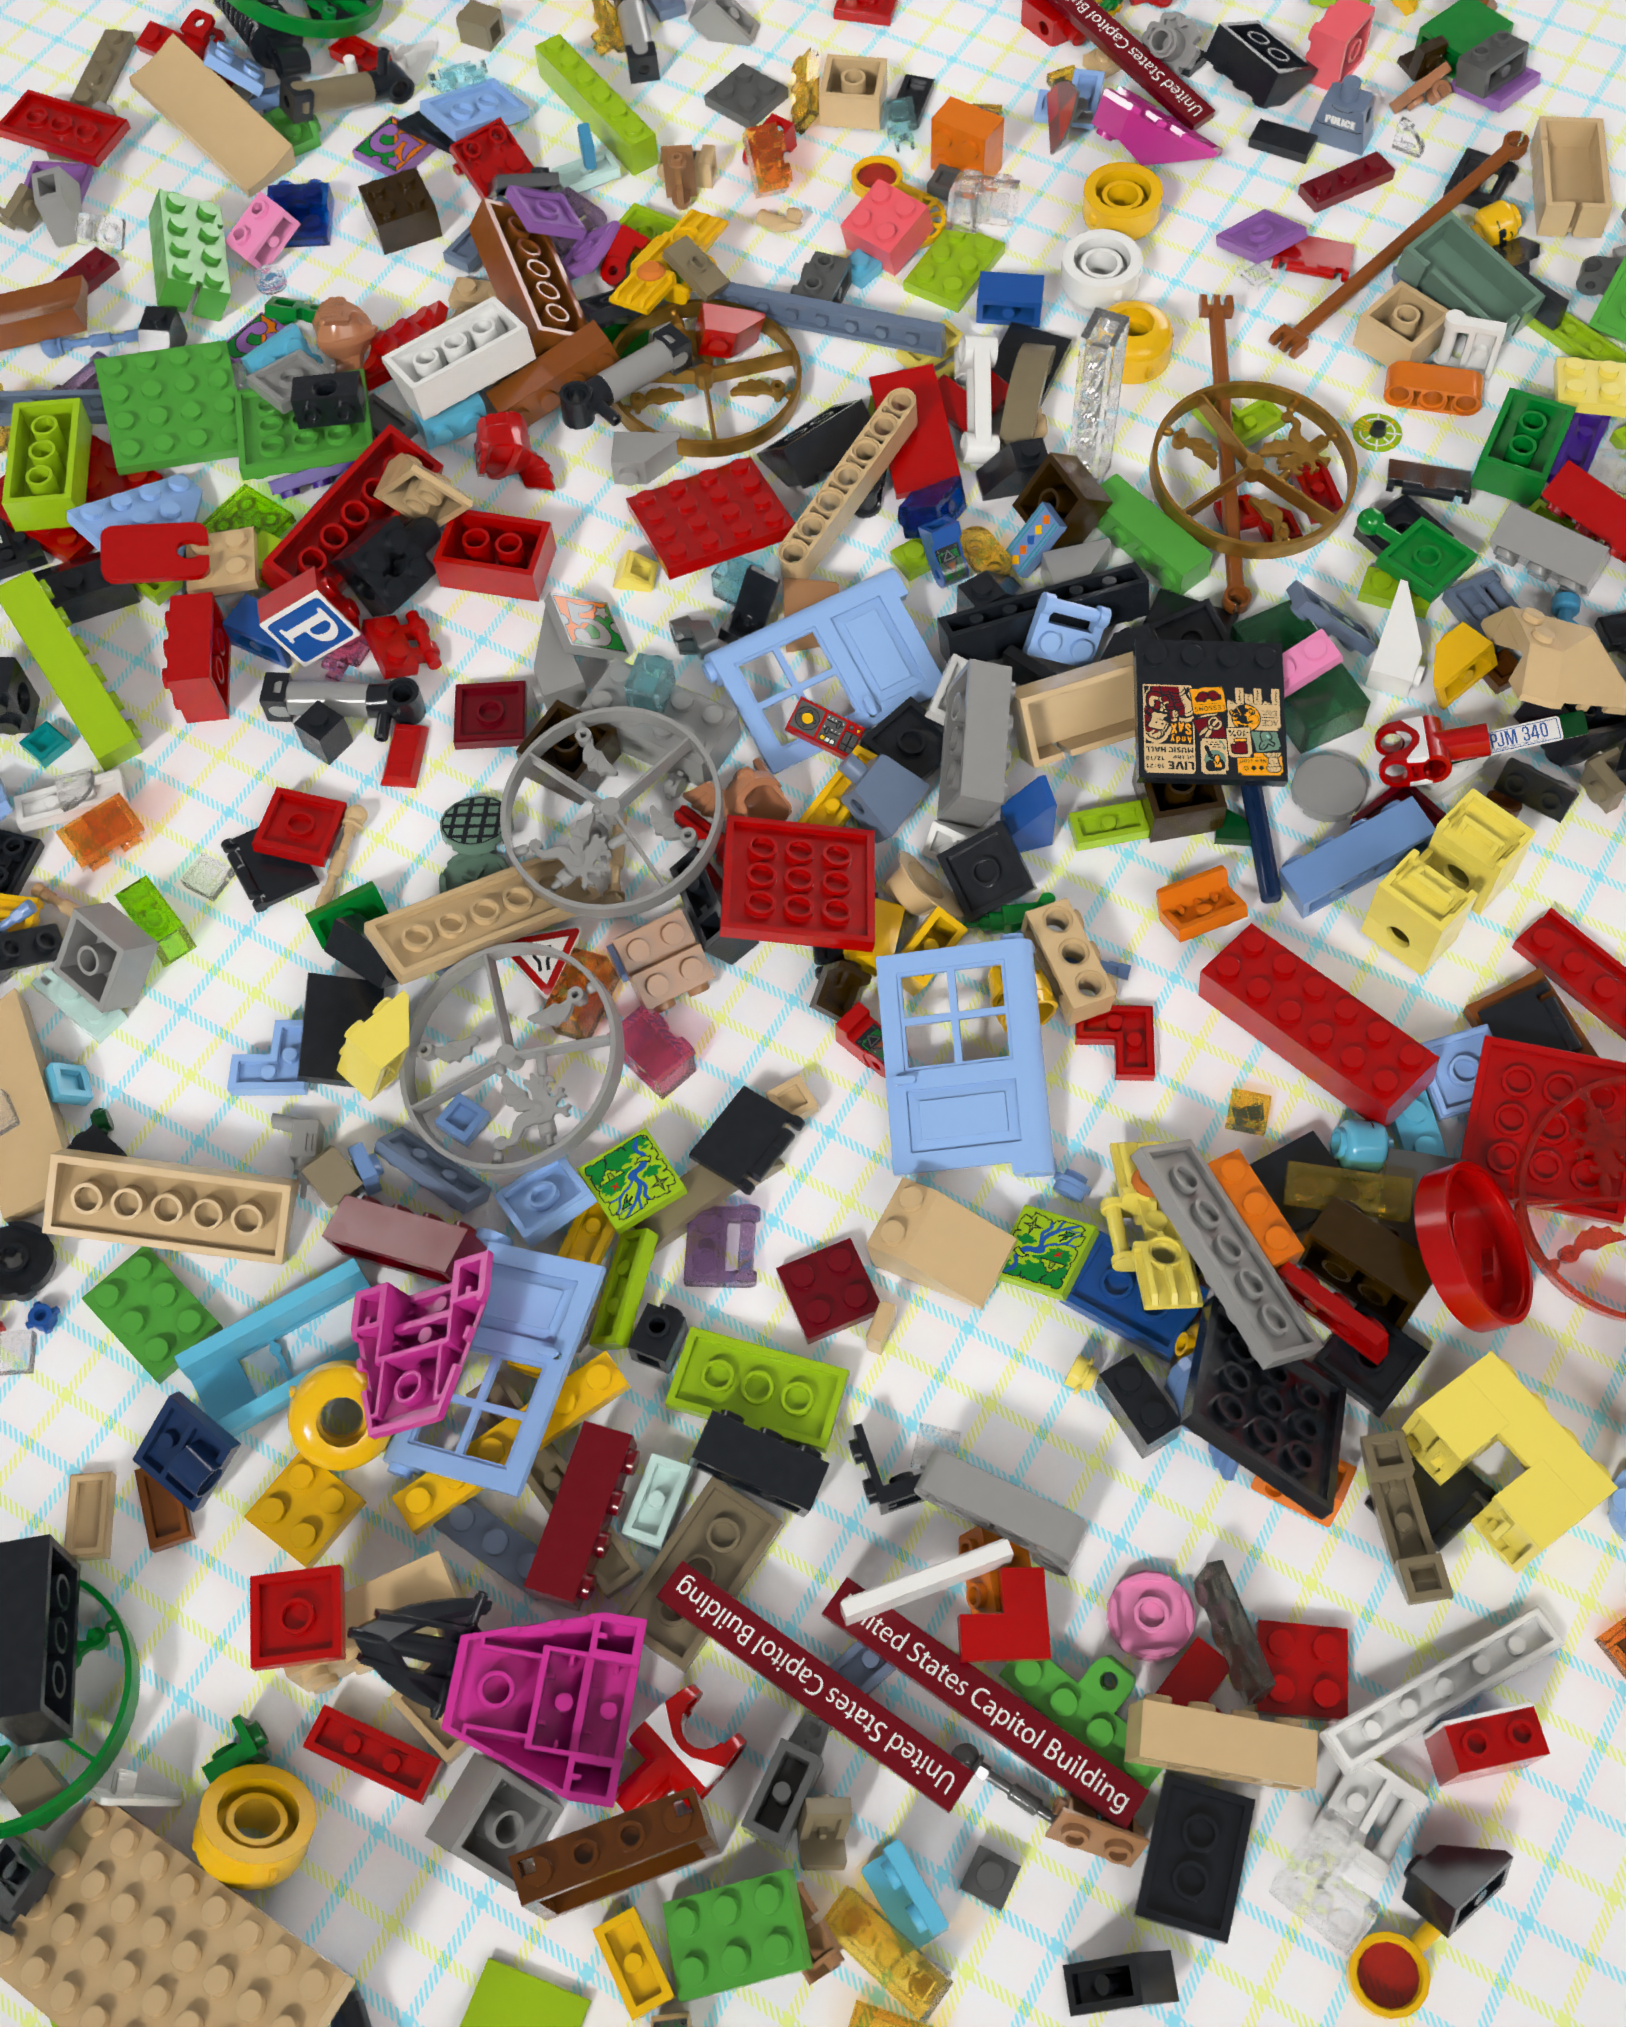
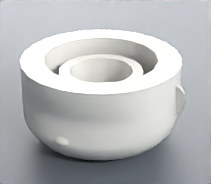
M1093 229L1074 236L1066 244L1062 253L1060 280L1065 295L1077 306L1095 312H1103L1113 304L1131 300L1139 288L1143 261L1142 252L1138 244L1127 235L1108 229Z

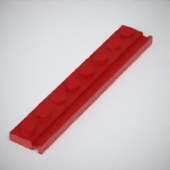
M1550 908L1542 918H1539L1515 940L1512 948L1536 968L1540 967L1549 979L1626 1041V967L1553 908Z

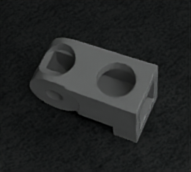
M1604 256L1586 258L1580 266L1576 280L1577 290L1587 296L1604 295L1623 259Z

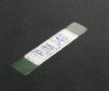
M1575 711L1488 731L1491 756L1589 734L1584 711ZM1474 759L1455 761V762H1451V763H1452V764H1456V763L1465 762V761L1474 760Z

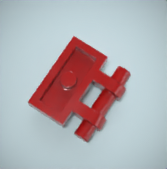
M416 610L409 611L405 615L408 624L400 625L396 615L362 620L361 630L384 680L418 675L419 664L427 663L430 670H436L442 665L439 658V647L435 641L430 639V628L426 620L421 618ZM416 640L418 647H411L408 641Z

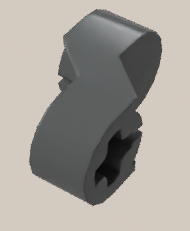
M689 615L669 621L670 632L680 655H697L700 660H704L705 654L720 648L716 633L709 620H691Z

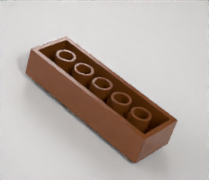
M483 198L469 226V231L497 299L527 326L537 358L588 324L550 235L528 232L511 204Z

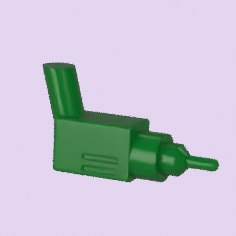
M1046 892L1040 896L1037 902L1002 905L1001 911L989 912L988 916H982L978 922L964 923V926L966 928L978 927L981 931H989L990 934L1003 933L1004 935L1015 933L1022 927L1025 912L1053 903L1056 898L1052 893Z

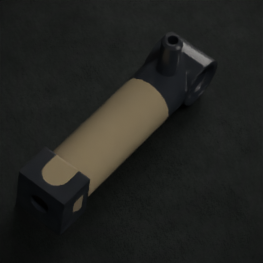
M380 47L377 51L376 70L306 82L300 76L280 79L279 107L293 124L313 121L314 113L387 100L396 105H401L411 99L415 86L410 77L396 62L389 61V49Z

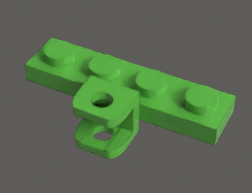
M1106 1655L1095 1661L1080 1681L1076 1680L1052 1659L1049 1661L1008 1662L999 1673L1003 1680L1060 1728L1148 1789L1163 1768L1124 1762L1127 1721L1116 1712H1118L1132 1693L1136 1684V1675L1114 1656ZM1106 1672H1112L1116 1675L1118 1679L1116 1688H1110L1105 1684L1104 1675Z

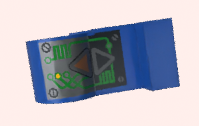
M943 516L919 526L918 530L927 562L938 586L945 588L969 577V569L959 538L962 535L959 521Z

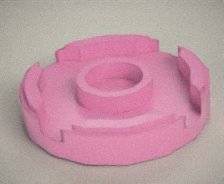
M1144 1570L1128 1575L1115 1587L1107 1603L1106 1622L1112 1639L1124 1653L1140 1661L1159 1662L1173 1658L1187 1645L1195 1627V1609L1189 1593L1182 1585L1180 1586L1176 1581L1172 1580V1577L1163 1572Z

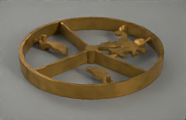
M690 299L684 305L668 303L654 308L648 315L642 314L628 324L615 339L612 346L619 357L627 346L640 334L648 329L650 330L671 321L672 325L691 340L692 362H694L695 357L703 362L697 365L696 368H688L676 376L667 372L650 382L693 384L699 390L704 391L712 440L680 438L677 440L678 455L714 458L742 453L765 443L780 432L790 421L799 404L801 395V360L789 335L772 319L765 316L761 332L777 343L783 352L715 366L713 365L715 357L699 355L697 353L695 330H685L683 318L698 317L702 302L705 303L702 299ZM710 299L706 302L709 304L756 311L744 305L729 301ZM793 366L796 376L793 391L785 392V384L780 380H774L769 385L760 379L755 381L751 378L746 382H739L738 386L733 387L730 390L731 397H757L763 394L774 398L775 402H780V398L785 395L788 402L776 416L762 426L738 436L717 439L709 393L713 383ZM660 386L657 389L651 388L645 395L640 392L632 393L630 405H623L621 401H618L611 405V407L621 415V423L630 432H652L655 434V432L660 431L647 426L630 413L632 409L635 410V414H641V410L651 404L662 405L668 402L684 401V394L676 392L673 387L664 388Z
M1259 381L1218 383L1197 390L1183 398L1162 420L1156 432L1149 460L1151 487L1163 512L1207 548L1246 559L1288 557L1306 551L1321 543L1333 533L1345 517L1355 493L1358 476L1357 460L1351 441L1341 425L1328 411L1310 398L1294 390ZM1247 398L1264 400L1287 407L1286 412L1281 415V420L1286 424H1292L1288 440L1283 439L1280 441L1274 439L1272 442L1264 443L1263 448L1259 449L1257 453H1249L1210 402L1223 399ZM1197 407L1242 465L1243 469L1182 510L1171 497L1163 483L1158 466V445L1163 435L1166 437L1173 435L1171 442L1173 448L1182 450L1187 447L1192 450L1195 457L1203 460L1211 469L1216 470L1218 453L1213 450L1212 443H1207L1203 438H1188L1186 429L1183 427L1175 431V433L1170 427L1185 413ZM1298 412L1308 418L1326 436L1320 434L1308 442L1301 435L1302 423L1293 414ZM1330 440L1341 455L1347 474V496L1345 503L1336 515L1286 482L1291 477V473L1295 476L1302 475L1303 472L1298 469H1302L1303 465H1308L1311 468L1310 475H1313L1314 472H1319V467L1316 466L1315 462L1322 464L1327 469L1331 458L1322 457L1319 453L1328 447ZM1263 458H1277L1276 463L1279 465L1277 469L1284 471L1278 476L1264 467ZM1258 481L1323 526L1307 535L1291 540L1288 538L1290 532L1287 527L1288 525L1285 522L1282 523V511L1278 510L1277 504L1270 503L1267 498L1259 499L1257 497H1250L1248 503L1259 513L1263 521L1270 523L1273 529V542H1250L1227 537L1203 526L1191 517L1242 482L1254 483Z

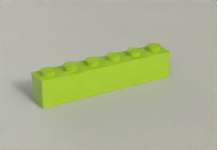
M560 34L534 46L539 76L583 123H589L590 130L633 176L659 164L656 134Z
M29 570L0 585V605L100 766L106 772L143 752L137 741L142 738V735L132 718L125 721L120 714V711L125 708L115 691L107 693L102 683L106 682L107 679L97 662L91 665L88 663L85 655L90 652L80 635L72 637L67 628L72 626V623L63 608L55 609L50 600L54 599L55 596L45 579L37 581L32 571Z

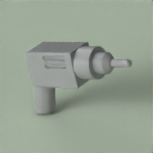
M272 1113V1128L292 1133L289 1157L294 1163L293 1173L297 1176V1179L301 1180L300 1198L305 1199L309 1184L298 1169L323 1151L325 1127L320 1119H298Z

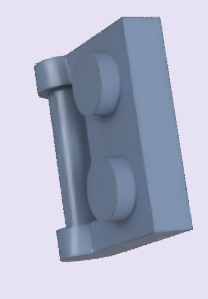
M1494 570L1485 572L1445 590L1441 599L1460 623L1463 621L1484 637L1486 635L1480 625L1483 619L1501 611L1487 592L1490 593L1502 609L1509 606L1520 608L1500 584L1501 578Z

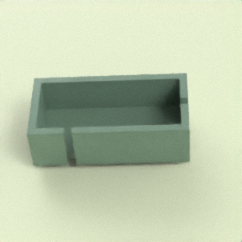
M1452 211L1448 212L1404 248L1395 270L1411 287L1416 290L1421 287V293L1448 310L1458 309L1469 317L1507 323L1501 346L1509 340L1511 335L1514 336L1534 319L1546 297Z

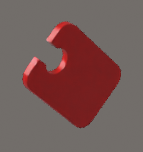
M198 522L109 526L101 532L100 536L102 576L111 584L203 579L210 572L209 555L184 558L178 554V550L187 544L209 546L207 528Z

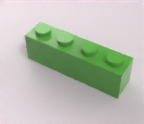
M1117 473L1100 484L1113 503L1094 528H1098L1105 534L1115 547L1121 548L1133 558L1134 562L1136 561L1140 568L1147 570L1154 576L1163 588L1169 589L1176 594H1185L1208 577L1213 555L1208 549Z

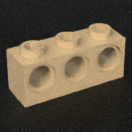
M1064 898L1025 912L1021 931L1025 939L1032 940L1035 946L1033 956L1050 983L1058 1006L1068 1026L1109 1012L1117 994V986L1113 976L1110 973H1105L1100 963L1101 956L1096 943L1089 941L1084 931L1085 926L1081 913L1077 909L1073 910L1068 898ZM1055 925L1063 931H1053L1048 926ZM1064 957L1075 958L1079 963H1069ZM1080 990H1091L1095 996H1086Z

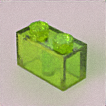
M147 875L114 895L128 918L159 943L156 956L164 967L197 947L184 924Z

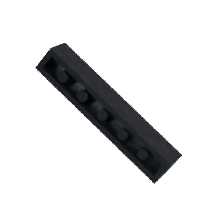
M1135 561L937 618L940 652L946 663H948L953 653L968 661L971 658L988 662L1003 658V652L1010 645L1022 651L1038 601L1043 592L1053 593L1057 595L1058 599L1093 608L1097 606L1110 608L1111 620L1107 627L1133 621L1150 615L1149 579ZM1054 612L1049 617V621L1088 630L1090 621Z

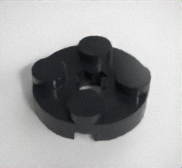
M16 1220L7 1222L9 1226L0 1228V1300L25 1302L33 1299L37 1292L46 1286L52 1278L57 1264V1252L48 1235L42 1233L41 1227L27 1221ZM17 1253H21V1260L23 1262L19 1266L8 1268L4 1259L6 1257L13 1258Z

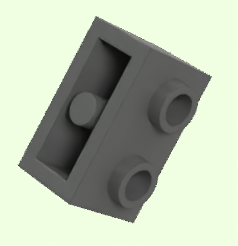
M1497 31L1458 58L1455 86L1485 99L1525 71L1529 42L1513 36L1510 32Z
M815 251L810 262L804 264L801 279L797 285L794 284L792 286L790 294L842 304L852 284L851 259Z

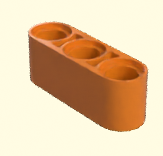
M1397 361L1389 365L1387 369L1384 400L1389 405L1458 416H1471L1481 409L1484 378L1482 374L1474 370Z

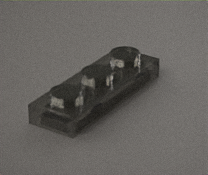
M1223 1559L1208 1562L1193 1582L1196 1600L1205 1609L1212 1626L1213 1641L1222 1650L1229 1667V1678L1233 1688L1240 1693L1245 1706L1261 1703L1275 1687L1276 1682Z

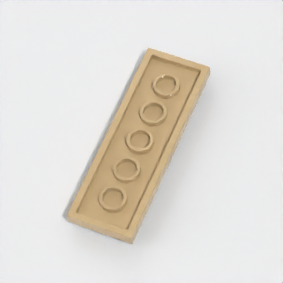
M538 857L520 863L528 875L546 889L551 888L550 885L557 880L555 875L565 867L559 859L544 861ZM515 866L367 921L364 923V933L400 985L456 964L480 950L509 943L574 917L576 914L559 909L542 899L526 884ZM581 877L576 878L566 888L563 886L559 887L554 893L563 898L587 904H600L602 897L595 887L588 886L587 890H584L581 886L583 882Z

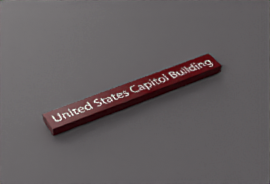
M1046 0L1172 116L1179 120L1183 126L1196 131L1213 119L1216 110L1094 0Z
M683 1560L657 1594V1600L817 1718L829 1724L832 1729L935 1805L950 1814L975 1775L972 1770Z
M846 1577L823 1610L822 1617L1070 1795H1073V1797L1116 1827L1127 1829L1149 1793L1147 1788L970 1663H960L959 1655L894 1609L846 1626L841 1613L840 1602L844 1598L865 1591L863 1587Z

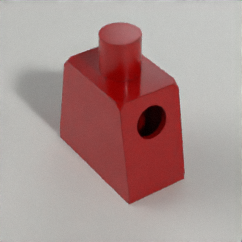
M1022 0L1021 24L1048 46L1055 47L1070 41L1077 47L1085 42L1087 37L1046 0Z

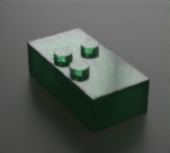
M1288 600L1232 624L1229 637L1232 642L1282 643V653H1284L1318 630L1309 619L1306 621L1299 619L1290 609L1292 602ZM1342 662L1284 698L1286 734L1300 754H1303L1363 727L1371 701Z

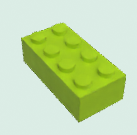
M80 398L13 403L2 505L16 532L72 527L67 522V510L86 503L92 424Z

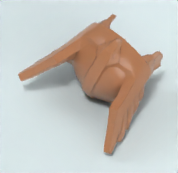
M343 296L329 297L319 305L312 320L313 329L317 334V346L324 354L335 361V373L363 368L365 353L369 348L372 338L378 331V326L372 325L368 315L360 307L348 302Z
M759 757L753 760L754 769L748 766L739 769L726 789H722L724 796V820L727 818V815L786 821L792 813V806L784 796L781 789L782 785ZM704 782L698 787L683 793L682 797L692 803L693 809L700 811L702 816L714 818L715 787L713 782Z

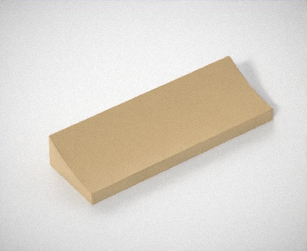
M174 33L171 34L160 50L143 67L129 77L131 86L249 198L296 167L292 144L212 69L205 66L203 61Z
M16 988L0 999V1210L6 1223L16 1220L20 1221L44 1211L50 1154L67 1148L70 1145L58 1103L51 1102L44 1074V1069L47 1065L29 1005Z
M64 1148L50 1154L42 1233L282 1265L286 1262L291 1223L301 1180Z

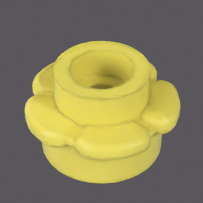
M1080 1354L1077 1355L1064 1381L1065 1385L1074 1389L1073 1394L1077 1395L1081 1388L1089 1392L1099 1372L1098 1368L1092 1366L1095 1361L1094 1357L1091 1356L1088 1359Z

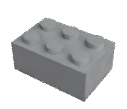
M1510 502L1489 539L1493 554L1496 555L1495 559L1511 567H1514L1517 562L1526 566L1525 569L1528 570V575L1542 582H1546L1549 577L1558 582L1557 584L1560 585L1559 589L1563 592H1573L1577 595L1583 593L1589 596L1610 560L1609 547Z

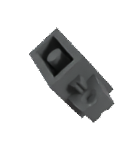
M805 1714L788 1740L781 1737L741 1823L745 1833L784 1853L786 1852L796 1830L805 1797H811L823 1771L824 1762L822 1755L830 1731L829 1724L812 1715Z

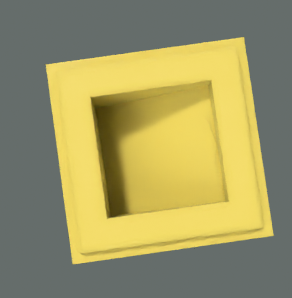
M628 549L618 562L613 588L651 592L654 587L659 563Z

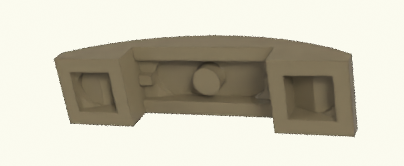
M1033 343L1022 344L1013 367L1005 400L999 434L1000 444L1008 445L1011 442L1034 439L1038 425V411L1047 375L1051 373L1056 346Z
M779 1158L761 1182L755 1181L748 1174L744 1179L751 1181L756 1187L783 1169L785 1163ZM699 1164L680 1177V1180L686 1187V1195L633 1227L635 1230L648 1228L659 1235L654 1250L656 1253L687 1232L686 1224L738 1191L739 1188Z
M1403 1430L1360 1436L1362 1458L1375 1515L1389 1561L1407 1604L1414 1605L1452 1599L1454 1594L1441 1553H1436L1415 1486L1413 1479L1415 1467Z

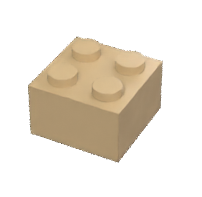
M827 54L819 92L820 126L880 130L888 89L887 58Z
M1400 280L1360 315L1352 345L1387 367L1397 361L1422 363L1440 347L1445 331L1444 319L1450 310Z

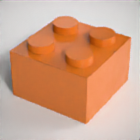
M950 96L931 118V169L936 170L939 164L959 169L967 173V184L984 190L1002 168L1004 117Z

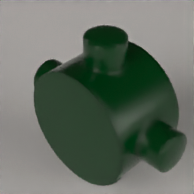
M103 1108L93 1110L90 1114L92 1124H95L108 1135V1132L114 1130L113 1120L109 1111Z

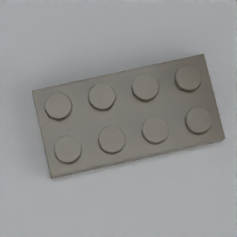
M712 1476L617 1614L647 1619L643 1645L686 1674L709 1637L657 1600V1594L683 1560L736 1599L783 1529V1522Z

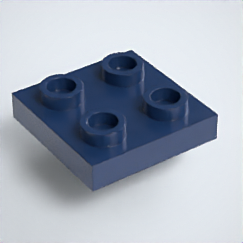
M178 1391L169 1395L132 1460L194 1513L205 1506L241 1443L184 1394Z

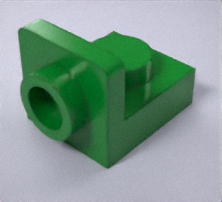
M241 1714L231 1719L242 1742L239 1744L234 1742L223 1746L212 1755L213 1760L201 1767L209 1784L221 1774L233 1768L249 1764H264L270 1760L264 1748L269 1743V1739L257 1720L251 1722Z

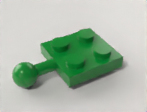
M1366 508L1357 517V528L1362 534L1367 536L1377 534L1390 543L1377 556L1375 566L1398 582L1400 580L1408 581L1409 589L1430 604L1475 563L1478 556L1477 553L1422 516L1403 534L1386 524L1384 514L1377 508Z

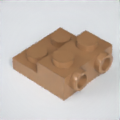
M676 908L610 940L642 1009L647 1011L654 1009L656 1014L666 1011L676 1005L675 997L685 992H688L689 997L698 995L710 988L708 981L716 978L701 944L696 942L681 908Z

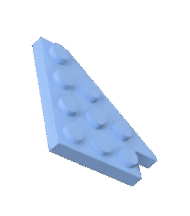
M183 473L172 475L150 484H144L140 487L67 510V522L100 551L101 532L109 526L197 522L203 500V490ZM186 545L178 550V554L186 558Z

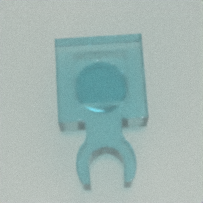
M908 96L882 101L887 134H895V150L900 153L899 144L902 141H909L911 150H914V136L911 131L918 129L913 97Z

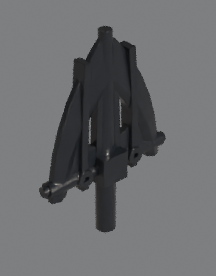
M479 1590L474 1598L435 1599L407 1605L395 1610L375 1608L374 1616L376 1618L358 1627H349L347 1637L354 1639L362 1652H359L356 1657L360 1664L373 1667L382 1679L396 1691L410 1700L429 1708L430 1718L439 1720L445 1712L460 1636L482 1632L477 1625L481 1616H486L491 1610L493 1602L488 1600L486 1592ZM426 1626L442 1629L443 1637L416 1633L415 1631ZM403 1657L431 1663V1665L425 1670L409 1667Z

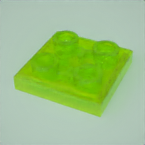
M244 484L201 524L207 528L208 534L253 526L257 535L264 530L279 538L296 520L292 512L247 484Z

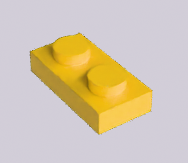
M635 1906L592 1929L632 2021H636L676 1998Z

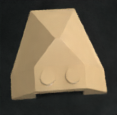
M1509 606L1483 619L1480 625L1487 639L1492 641L1493 644L1521 651L1523 655L1508 680L1518 700L1550 709H1561L1564 703L1577 704L1575 709L1577 711L1583 710L1584 712H1587L1590 706L1603 707L1601 710L1603 713L1626 715V681L1592 628L1545 616L1539 610L1531 607H1526L1523 610Z

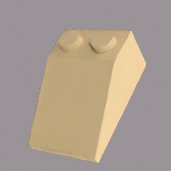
M402 452L389 461L373 495L410 519L426 516L434 520L438 527L464 513L474 503L463 491L452 485L449 478L439 473H433L422 466V462L418 458L403 454Z
M903 1177L866 1246L874 1266L974 1308L983 1310L1017 1244V1238L943 1193Z

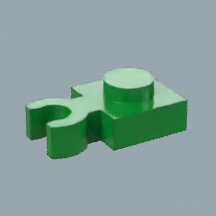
M272 296L264 304V317L273 318L284 325L293 324L298 320L312 324L319 304H304L302 300Z

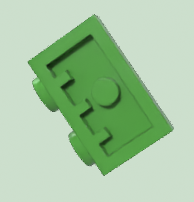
M280 107L262 114V117L292 144L295 157L322 146L318 134L322 129L315 114H313V121L293 124Z

